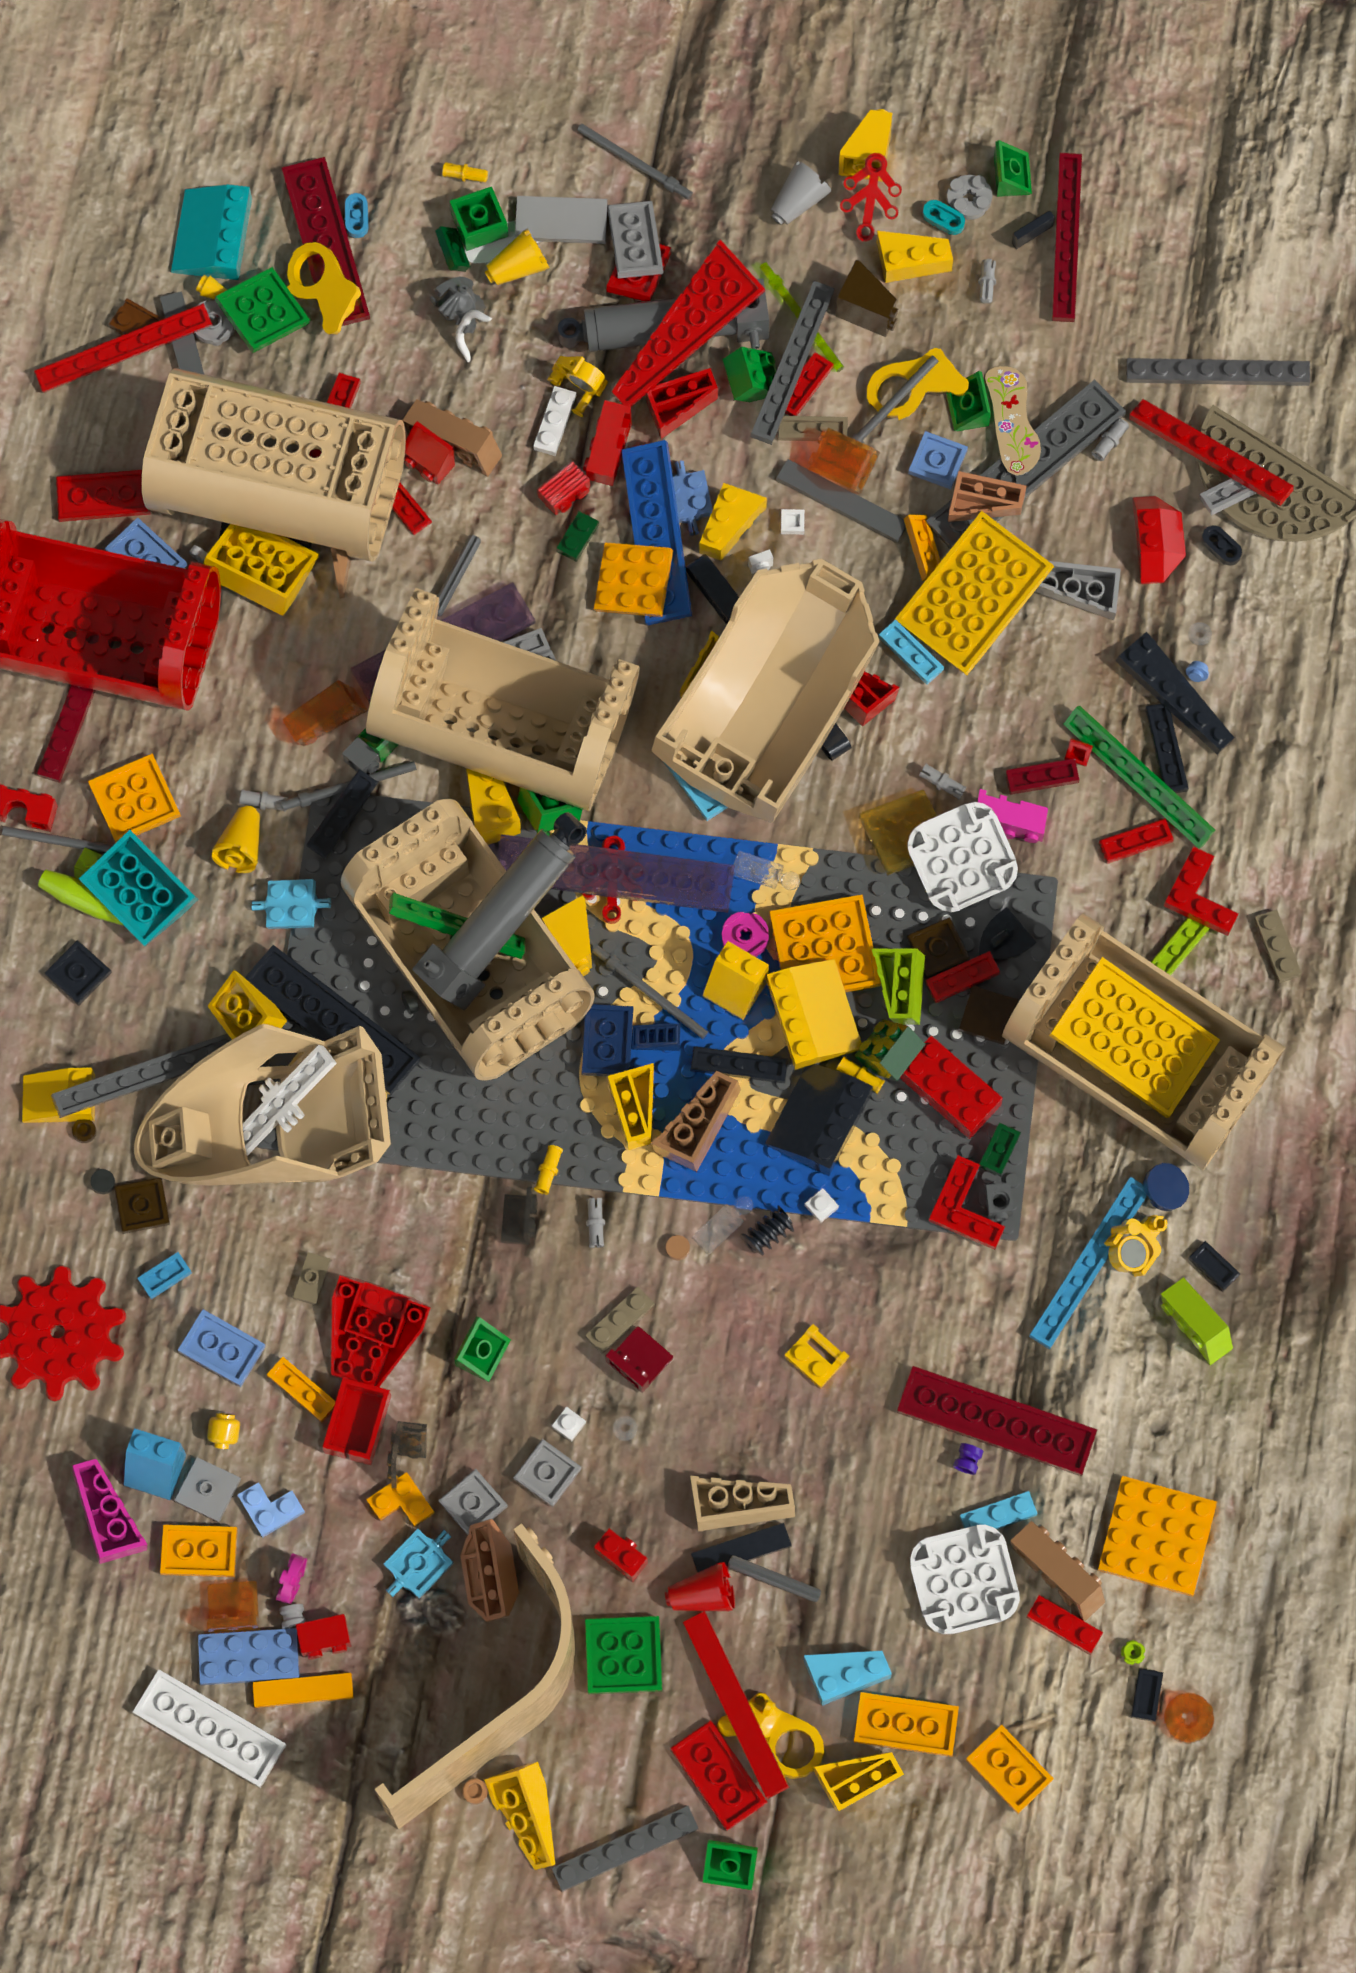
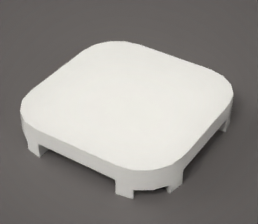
M975 801L965 803L922 822L914 828L909 836V854L930 901L941 910L949 912L959 911L992 895L1005 891L1016 879L1018 866L1014 853L997 815L991 807L984 803Z
M986 1524L976 1525L921 1540L914 1547L910 1557V1568L923 1618L934 1632L943 1635L956 1634L999 1623L1010 1618L1017 1610L1020 1601L1019 1591L1003 1534L997 1529Z

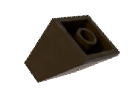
M855 260L837 297L836 317L886 337L889 330H894L898 318H896L899 310L896 308L897 299L861 261Z

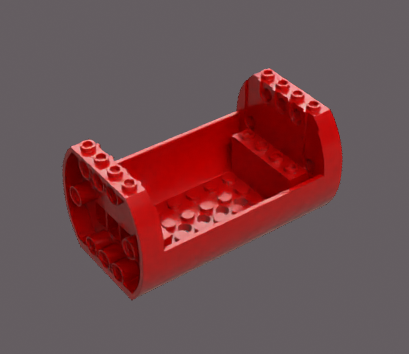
M0 519V669L186 711L193 707L218 628L221 582L217 567L191 561L188 569L19 532L12 521ZM46 626L54 627V631L49 634L43 633L42 629ZM68 631H74L77 633V635L72 639H68L64 636L65 633ZM90 636H99L98 642L94 644L86 641ZM111 641H119L121 646L113 649L109 647V643ZM135 646L144 648L143 652L135 654L131 650Z

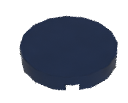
M1162 1163L1154 1166L1146 1173L1143 1181L1144 1192L1154 1207L1161 1211H1172L1180 1208L1187 1201L1189 1182L1180 1168L1173 1164Z

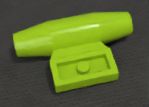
M84 848L74 866V877L47 869L41 875L38 887L60 902L94 918L124 926L79 880L103 855Z

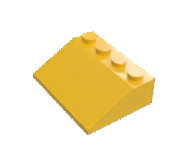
M230 524L206 555L204 564L218 568L222 586L283 616L294 602L319 554L284 536Z
M834 959L790 967L767 974L766 982L795 1070L859 1050L862 1043Z

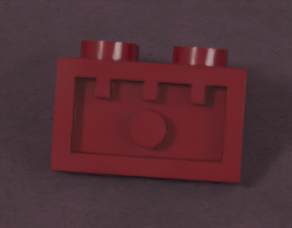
M639 1326L632 1331L615 1351L611 1349L605 1356L606 1363L641 1393L649 1387L673 1360V1355Z

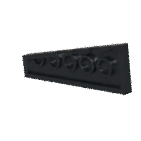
M1147 632L1117 657L1115 661L1217 755L1233 741L1235 737Z

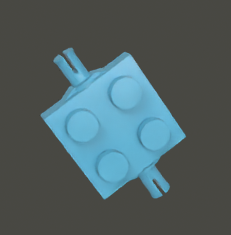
M313 879L268 881L266 900L252 901L251 906L253 911H266V927L268 929L313 928L317 908H331V904H329L331 899H317L315 893L316 881Z
M417 1529L384 1563V1566L395 1577V1581L386 1589L387 1593L394 1597L404 1587L420 1599L454 1564L442 1550V1546L451 1536L443 1530L433 1540Z

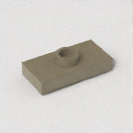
M310 1252L307 1253L293 1295L294 1299L317 1306L331 1264V1258Z

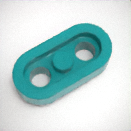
M930 200L924 205L923 218L929 224L950 235L960 234L964 230L965 218L959 211L938 200ZM936 212L938 215L932 216L930 213ZM950 223H956L957 226L952 227L950 226Z

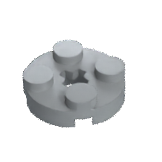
M963 175L951 181L947 192V204L962 213L966 220L980 218L990 208L992 190L983 176ZM967 193L975 195L973 201H968V198L963 196Z
M215 299L209 302L206 300L198 305L204 303L209 317L212 320L218 318V324L195 332L194 335L204 343L219 346L234 334L235 328L218 306Z

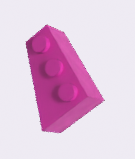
M980 789L978 802L984 803L993 809L1007 839L1022 838L1029 843L1043 841L1048 813L1047 807L1022 800L1019 803L1007 801V796L1000 794L999 798L986 795L987 790Z

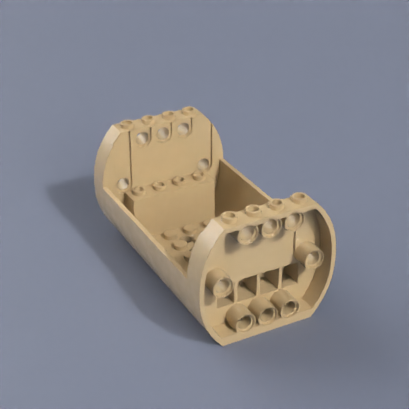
M174 368L169 373L143 458V501L148 510L169 515L175 514V511L345 550L350 557L373 562L379 556L403 472L406 443L404 423L399 419ZM222 428L231 430L230 435L227 437H221L218 432ZM246 433L254 436L250 442H243L241 437ZM272 438L276 440V444L273 447L264 446V441ZM289 444H297L299 446V449L294 453L286 450ZM313 449H319L322 452L317 458L309 456V452Z
M415 588L383 656L370 702L366 732L401 746L590 811L617 749L635 692L640 667L619 659L616 665H613L610 679H606L437 620L439 597ZM449 720L454 722V724H447L445 721ZM467 728H473L476 732H470ZM489 736H495L498 739L492 740ZM511 744H518L521 747L516 748L513 747ZM538 751L541 752L543 755L539 756L534 754L533 752Z
M453 799L437 800L357 852L342 874L341 886L478 1080H492L500 1077L574 1028L590 1010L595 994L594 990L581 972L574 966L534 909L514 933L525 938V953L522 959L498 952L484 969L490 973V977L486 981H482L485 987L465 1011L440 997L412 970L432 944L443 949L450 941L452 935L443 934L435 929L420 926L414 922L399 919L389 914V900L393 892L469 918L506 872L460 804ZM494 989H500L503 992V996L498 1000L490 997V993Z
M1083 913L1076 919L1023 994L1005 1026L1002 1037L1203 1171L1252 1102L1286 1047L1267 1034L1262 1037L1104 932L1103 925ZM1102 957L1220 1039L1169 1118L1164 1117L1049 1036Z

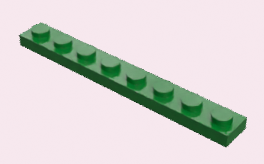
M1077 706L1063 725L1083 743L1092 745V751L1197 848L1203 847L1216 830L1081 706Z

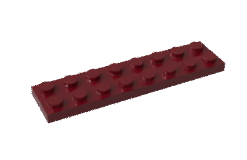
M322 157L282 167V173L302 244L316 242L329 248L335 255L344 277L360 288L361 295L355 302L354 311L344 319L342 326L369 320V310L326 158ZM314 254L307 258L313 284H316L322 278L325 270V263L320 254Z
M912 1366L897 1409L899 1414L1081 1477L1098 1430Z

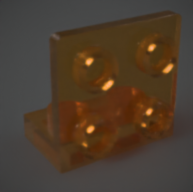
M256 1581L218 1583L207 1586L209 1608L207 1629L210 1634L259 1630Z

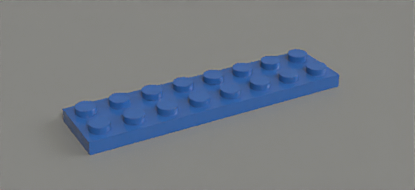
M663 440L622 449L635 545L666 547L673 550L663 616H645V622L649 626L691 617L692 610L668 442Z

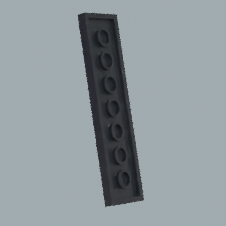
M275 945L271 946L245 977L246 980L273 1002L283 1014L318 1040L326 1041L355 1027H363L381 1053L385 1092L390 1096L421 1060L413 1051Z

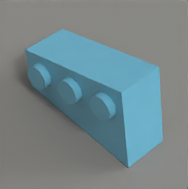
M883 1651L804 1655L803 1659L822 1706L888 1680L892 1675Z

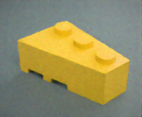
M654 1063L608 1076V1085L628 1150L651 1144Z
M892 1752L811 1766L835 1811L846 1808L904 1775Z

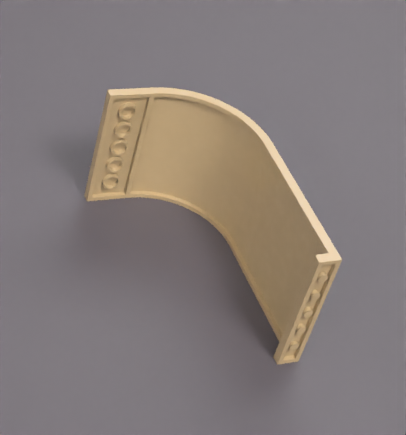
M522 1523L514 1528L519 1558L546 1592L561 1620L560 1640L554 1660L542 1680L526 1696L396 1793L391 1795L383 1783L375 1788L384 1810L398 1829L539 1725L554 1710L568 1686L575 1657V1637L569 1599L565 1586L553 1566V1557L545 1547L540 1548L538 1546V1537L530 1527L525 1528Z

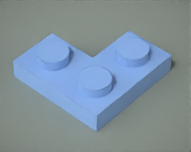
M258 1482L238 1494L239 1499L262 1538L305 1513L293 1491L270 1502Z

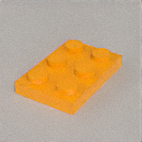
M163 1525L160 1574L235 1577L238 1528Z
M1002 1724L966 1758V1761L1017 1814L1054 1780Z

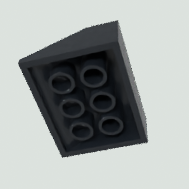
M817 1064L806 1066L765 1145L830 1176L872 1095L873 1086L851 1075Z

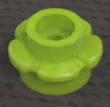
M1135 1640L1128 1641L1121 1649V1656L1124 1657V1661L1127 1664H1139L1145 1658L1144 1646ZM1131 1651H1135L1136 1654L1132 1655Z

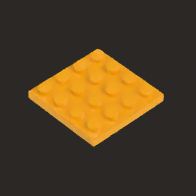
M863 895L769 911L781 970L834 959L845 993L881 986L880 977L877 972L878 968L872 953L874 948Z
M1122 1476L1097 1571L1193 1597L1217 1501Z

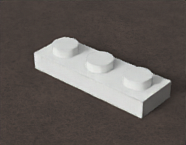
M554 386L533 446L534 450L556 456L576 399V392Z

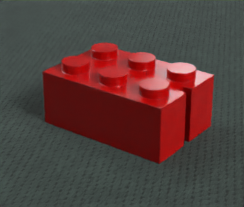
M342 1378L322 1447L324 1453L346 1459L348 1454L352 1461L372 1465L391 1400L390 1390Z

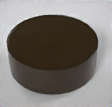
M78 1120L72 1127V1134L75 1140L80 1143L91 1142L97 1133L95 1124L91 1120Z

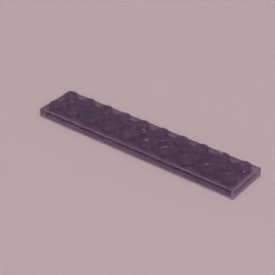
M501 834L497 859L506 871L533 838ZM577 844L570 845L569 848L576 858L551 887L554 890L729 913L735 865Z

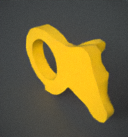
M316 242L305 243L292 253L293 255L288 263L287 276L290 285L287 288L297 298L317 299L323 316V330L329 335H337L341 331L344 319L354 311L355 302L361 295L360 288L344 277L335 255L329 248ZM320 254L325 263L323 276L316 284L305 287L300 279V268L308 257Z
M933 348L918 359L891 363L877 370L871 376L867 385V399L869 404L878 412L883 407L878 399L880 385L892 376H900L909 380L932 355L939 362L911 390L909 400L903 406L894 408L886 417L901 420L910 416L922 402L925 393L949 392L956 396L964 395L968 390L969 382L956 370L941 349Z
M758 1692L748 1700L784 1777L791 1779L806 1777L814 1772L811 1766L822 1764L825 1754L823 1739L814 1726L777 1708L776 1704L766 1693ZM727 1715L722 1716L717 1722V1729L720 1734L725 1737L736 1736ZM787 1732H802L810 1737L814 1744L815 1752L813 1758L802 1768L793 1769L786 1767L776 1756L775 1747L777 1741Z

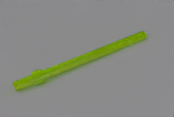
M764 262L759 268L768 278V284L779 293L798 319L802 309L783 285L784 281L779 274L776 275L768 263ZM818 332L814 342L825 357L834 364L836 372H840L844 368L843 364Z

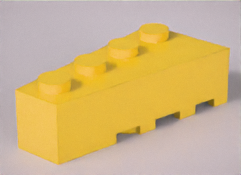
M466 768L473 825L487 845L520 834V818L504 782Z

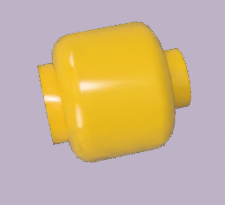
M216 1413V1416L209 1419L208 1441L213 1442L215 1448L229 1449V1445L238 1442L240 1422L235 1419L233 1414Z

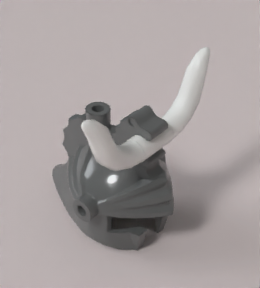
M459 276L440 284L434 289L439 297L450 289L443 299L437 301L431 296L430 300L434 307L437 306L439 308L438 311L446 320L452 321L454 319L456 325H459L456 331V343L465 360L470 362V352L465 344L464 334H472L474 332L476 319L478 322H489L492 318L484 314L486 306L480 296L474 294L473 281Z

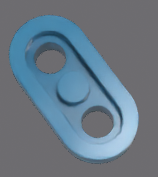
M359 193L349 195L345 201L346 231L353 238L365 236L369 229L368 202L366 197ZM356 205L360 206L357 210L353 208ZM355 226L361 227L359 230L353 229Z

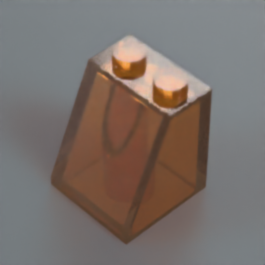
M828 428L826 432L822 431L817 442L820 446L817 452H813L808 460L809 470L861 494L880 452L831 428Z

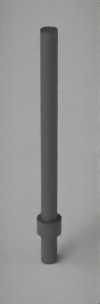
M579 125L578 132L662 183L665 189L672 193L676 192L687 200L691 198L693 192L680 185L677 179L664 175L586 125Z
M933 355L857 434L854 433L848 439L849 442L837 454L840 459L844 461L855 448L858 449L872 430L939 362Z
M412 761L370 774L369 776L379 782L415 771L417 768L415 762ZM350 781L311 793L303 792L297 794L298 797L280 802L282 810L285 811L301 806V808L311 805V802L343 793Z
M3 826L2 835L83 850L88 848L100 853H106L113 846Z
M599 945L593 949L592 953L606 963L605 966L612 972H618L701 1039L707 1036V1030L621 964V960L615 955L611 956Z

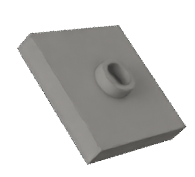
M542 1439L513 1479L548 1505L554 1507L582 1467Z
M197 1457L175 1502L219 1523L241 1478Z
M477 1469L472 1471L439 1499V1503L467 1535L470 1533L468 1532L470 1525L494 1519L508 1507Z

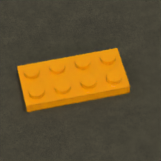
M860 1692L854 1743L952 1757L959 1706Z

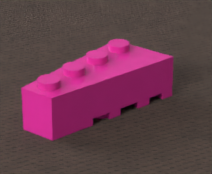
M93 1459L73 1465V1476L99 1564L147 1551L145 1539L125 1509L123 1502L112 1487L98 1460Z

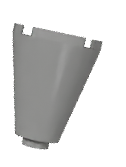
M797 161L771 208L773 213L771 217L780 225L782 223L788 225L831 192V188L825 181L821 184V180L818 178L819 175L811 168Z

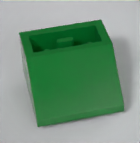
M740 347L723 358L734 400L750 403L766 398L777 371L772 352Z

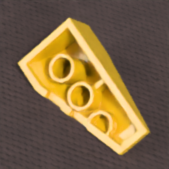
M534 1762L485 1779L484 1781L492 1804L496 1810L500 1809L507 1819L506 1826L509 1830L513 1829L519 1838V1846L534 1870L555 1865L547 1788L539 1763Z

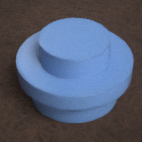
M1193 661L1187 666L1186 675L1194 682L1205 681L1209 676L1208 666L1203 662Z

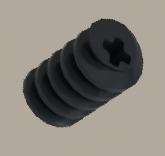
M779 1205L777 1206L779 1212L775 1210L770 1211L771 1218L766 1215L762 1217L764 1224L759 1221L755 1223L756 1230L750 1227L747 1229L748 1235L740 1234L746 1246L753 1253L757 1252L763 1256V1246L770 1250L772 1249L771 1240L777 1244L779 1243L777 1235L786 1238V1228L791 1232L795 1231L791 1219Z

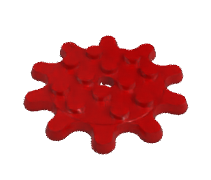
M64 1265L55 1268L52 1282L47 1286L38 1285L30 1276L21 1277L17 1282L18 1290L22 1295L20 1303L13 1307L0 1305V1322L8 1328L7 1336L0 1340V1359L10 1357L17 1362V1369L11 1377V1384L16 1389H23L32 1380H41L46 1385L47 1398L54 1402L59 1401L63 1397L65 1385L72 1380L79 1381L88 1391L96 1390L100 1385V1378L96 1374V1365L102 1360L117 1362L124 1356L122 1346L112 1342L109 1338V1333L113 1327L124 1323L126 1320L125 1311L119 1307L106 1309L101 1306L100 1297L106 1289V1283L102 1278H92L87 1285L77 1287L71 1281V1270ZM56 1326L65 1329V1333L61 1338H54L51 1335L52 1330Z

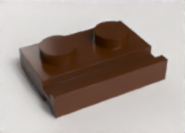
M126 298L124 305L119 308L110 321L109 326L111 329L125 335L163 320V318Z

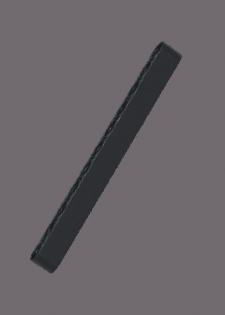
M703 554L688 564L686 571L727 625L739 596L706 554ZM836 723L821 746V750L831 761L852 748L848 738Z

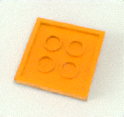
M605 542L594 610L596 612L662 617L673 550L666 547Z
M153 753L88 781L115 843L129 830L137 836L181 817Z

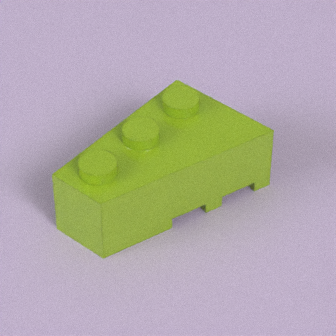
M872 949L889 1018L893 1022L903 1025H920L925 955L918 949Z
M1184 1277L1161 1293L1162 1309L1168 1316L1174 1318L1180 1330L1188 1336L1209 1365H1212L1233 1349L1229 1326Z

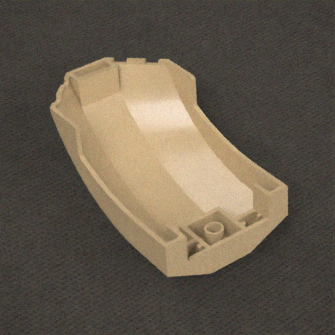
M823 559L812 560V563L800 565L799 563L783 565L778 569L767 570L766 568L757 570L735 603L731 618L712 651L656 735L652 752L689 785L730 809L773 823L835 725L880 642L878 634L874 629L873 617L869 604L866 602L862 582Z

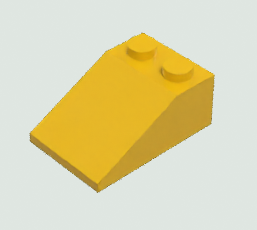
M234 970L208 1004V1008L232 1040L261 1024L282 1028L287 1022L273 1002Z
M65 1068L24 1075L22 1122H76L82 1119L95 1121V1106L59 1118L51 1097L53 1093L94 1080L95 1074L93 1069Z

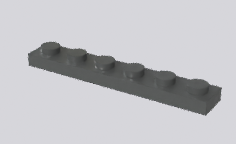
M686 1806L557 1865L552 1870L561 1891L564 1892L699 1830L689 1806Z

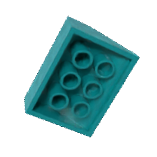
M226 184L185 189L171 273L202 277L203 275L208 277L211 275L213 278L239 281L252 203L250 187Z
M131 830L120 838L79 878L144 946L178 920L199 900Z

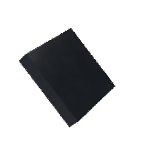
M77 940L44 974L80 1006L112 971Z

